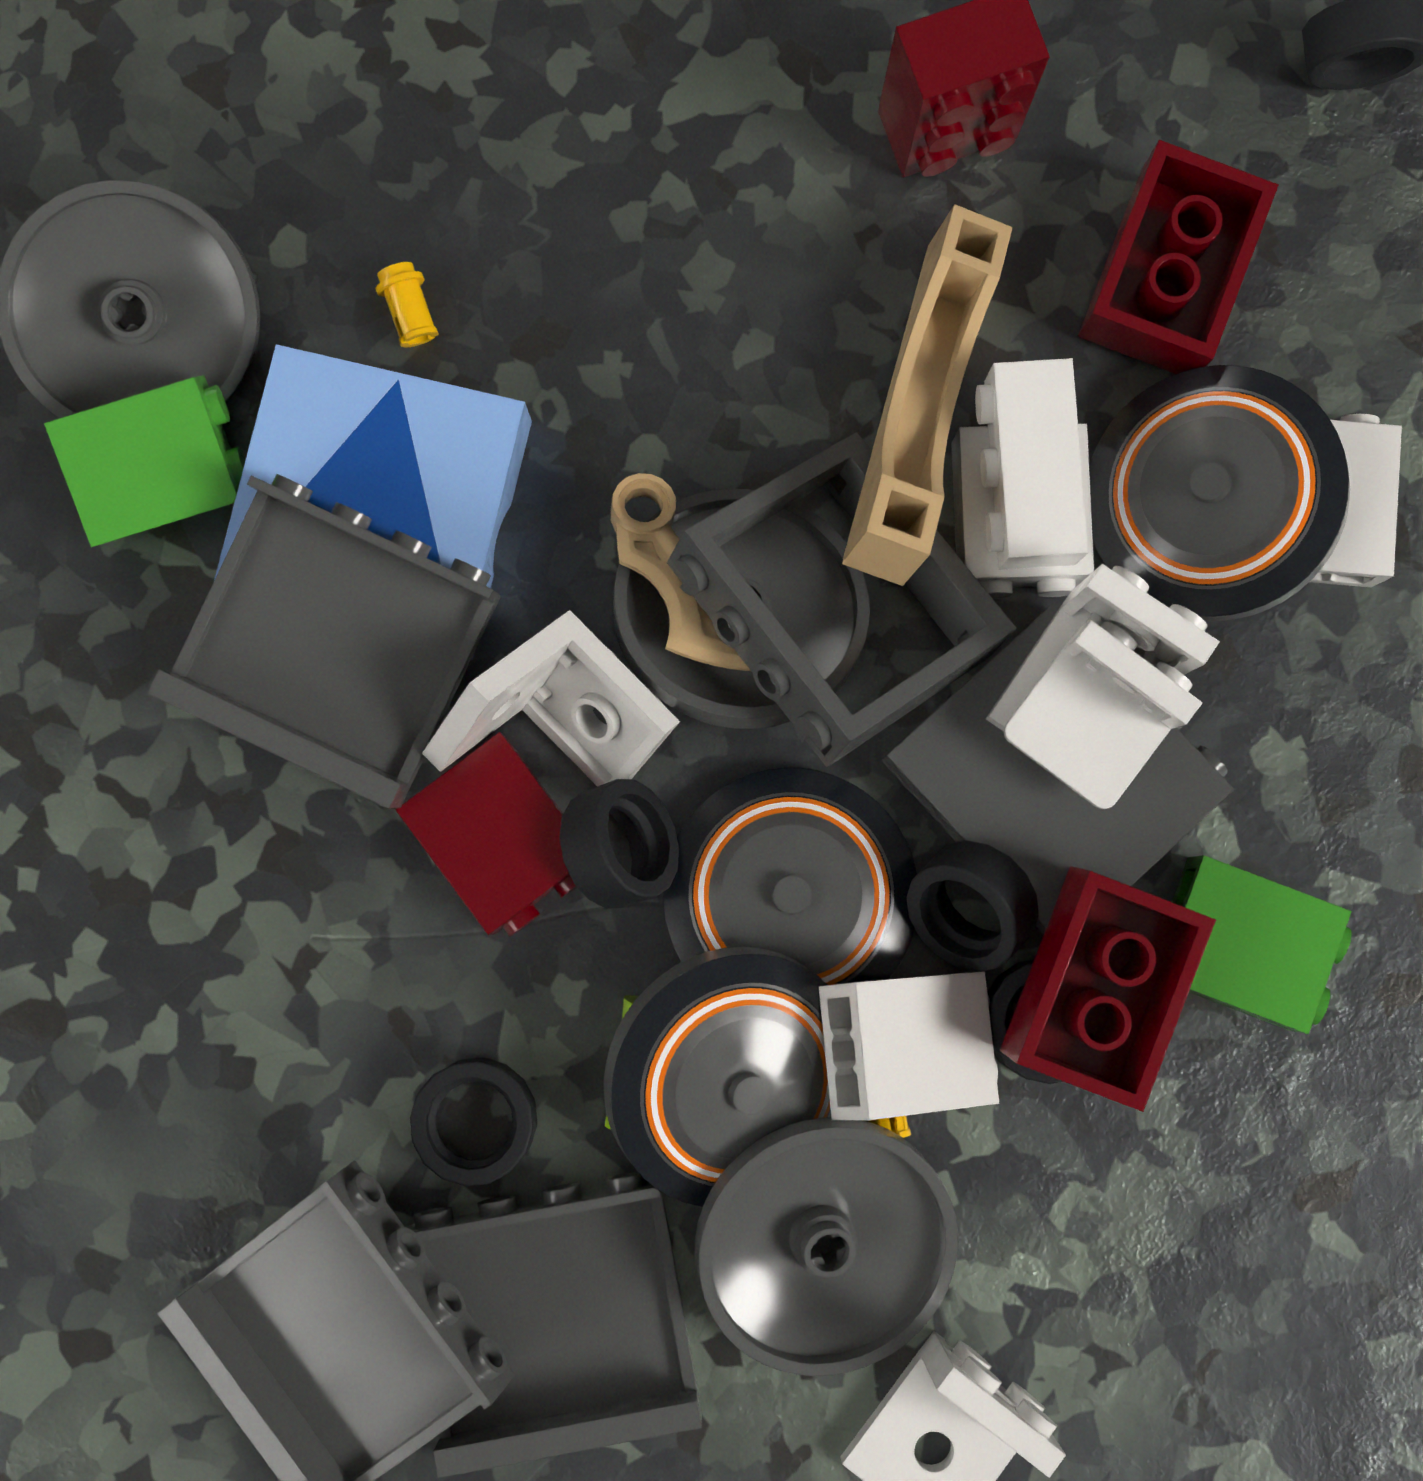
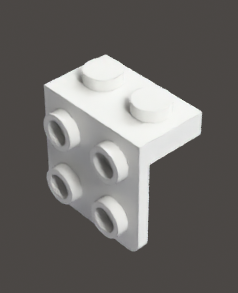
M1091 620L1077 629L1004 727V736L1009 743L1093 806L1099 809H1107L1115 805L1169 731L1173 728L1187 725L1203 702L1188 692L1193 684L1181 672L1164 662H1159L1154 667L1135 653L1134 649L1138 644L1123 629L1108 621H1104L1100 627Z

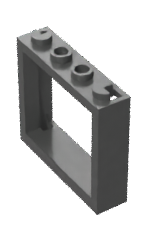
M857 432L684 530L667 561V564L682 582L680 588L686 594L695 598L712 620L715 632L721 641L735 649L753 672L754 680L760 691L778 704L794 725L795 732L801 743L806 740L827 768L991 657L1017 629L936 530L929 557L915 571L905 585L955 647L852 715L721 550L720 546L824 485L854 520L872 450Z

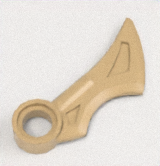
M638 473L626 477L617 485L611 503L610 521L616 532L619 564L644 576L656 587L664 599L670 625L665 649L701 663L727 669L751 671L735 649L721 641L715 632L712 620L695 598L686 594L680 588L682 582L667 564L679 541V537L671 527L676 511V497L672 488L662 478L652 474ZM647 497L659 505L661 514L655 520L639 522L627 514L625 505L633 498Z

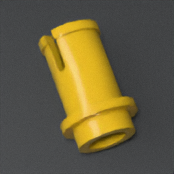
M400 262L380 270L377 273L380 283L377 284L376 291L378 296L386 298L399 335L400 346L404 348L418 346L433 340L434 336H438V330L434 326L420 286L425 281L422 272L415 271L412 262Z

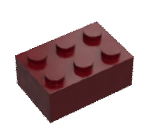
M973 0L896 26L878 113L903 178L919 172L925 177L934 176L950 169L959 158L977 152L982 157L992 156L1008 149L1014 144L1050 58L1028 0Z
M1158 140L1141 169L1078 337L1175 374L1194 368L1206 367L1215 356L1279 184Z
M1070 866L1000 1051L1019 1065L1144 1112L1216 919L1093 871Z

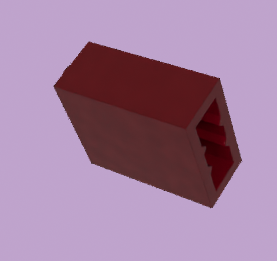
M501 732L402 804L401 808L396 809V812L488 935H494L504 929L509 937L513 936L540 915V912L535 907L536 903L554 890L563 898L577 888L564 864L559 837L563 812Z

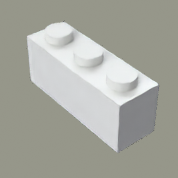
M1073 358L993 363L984 381V385H977L975 395L978 424H988L989 448L982 449L980 455L983 488L993 489L994 512L987 513L985 518L988 552H997L999 570L1076 565L1088 554Z

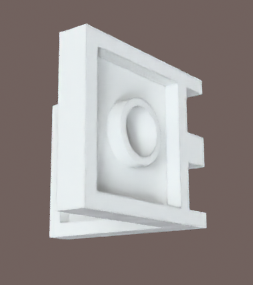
M1101 564L1069 593L986 717V720L1004 731L1006 723L1073 634L1091 620L1100 627L1104 621L1115 624L1137 642L1138 645L1134 649L1135 653L1154 667L1159 662H1164L1183 675L1205 665L1220 641L1205 632L1207 628L1206 622L1193 611L1177 604H1172L1169 608L1147 594L1149 585L1134 572L1121 566H1114L1111 570L1104 564Z
M569 610L471 681L422 754L441 772L523 710L598 787L616 779H632L680 721ZM594 707L604 716L607 725L596 717L593 712Z
M933 1331L840 1458L842 1465L863 1481H996L1016 1452L1049 1478L1066 1454L1052 1434L1057 1425L1043 1413L1045 1407L1015 1382H1012L1006 1390L1001 1386L1002 1382L990 1371L992 1366L975 1350L960 1340L952 1348L943 1337ZM928 1432H940L950 1439V1451L947 1457L940 1463L933 1465L919 1461L914 1454L918 1439Z

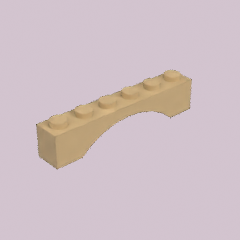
M954 204L927 247L842 560L843 565L903 586L931 553L945 497L943 469L952 416L975 340L1000 279L1013 228L1009 225Z

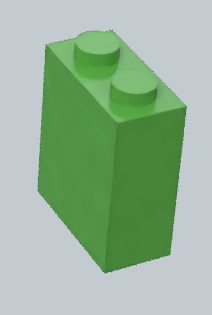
M205 375L192 377L44 423L91 547L235 502L246 458L239 446L231 448L222 425L230 422L225 399L218 385L208 386Z
M1205 855L1188 857L1172 903L1216 919L1189 993L1286 1030L1309 1034L1312 1024L1317 1025L1327 1011L1330 1001V990L1326 988V984L1333 964L1340 963L1349 948L1352 931L1346 926L1352 911Z

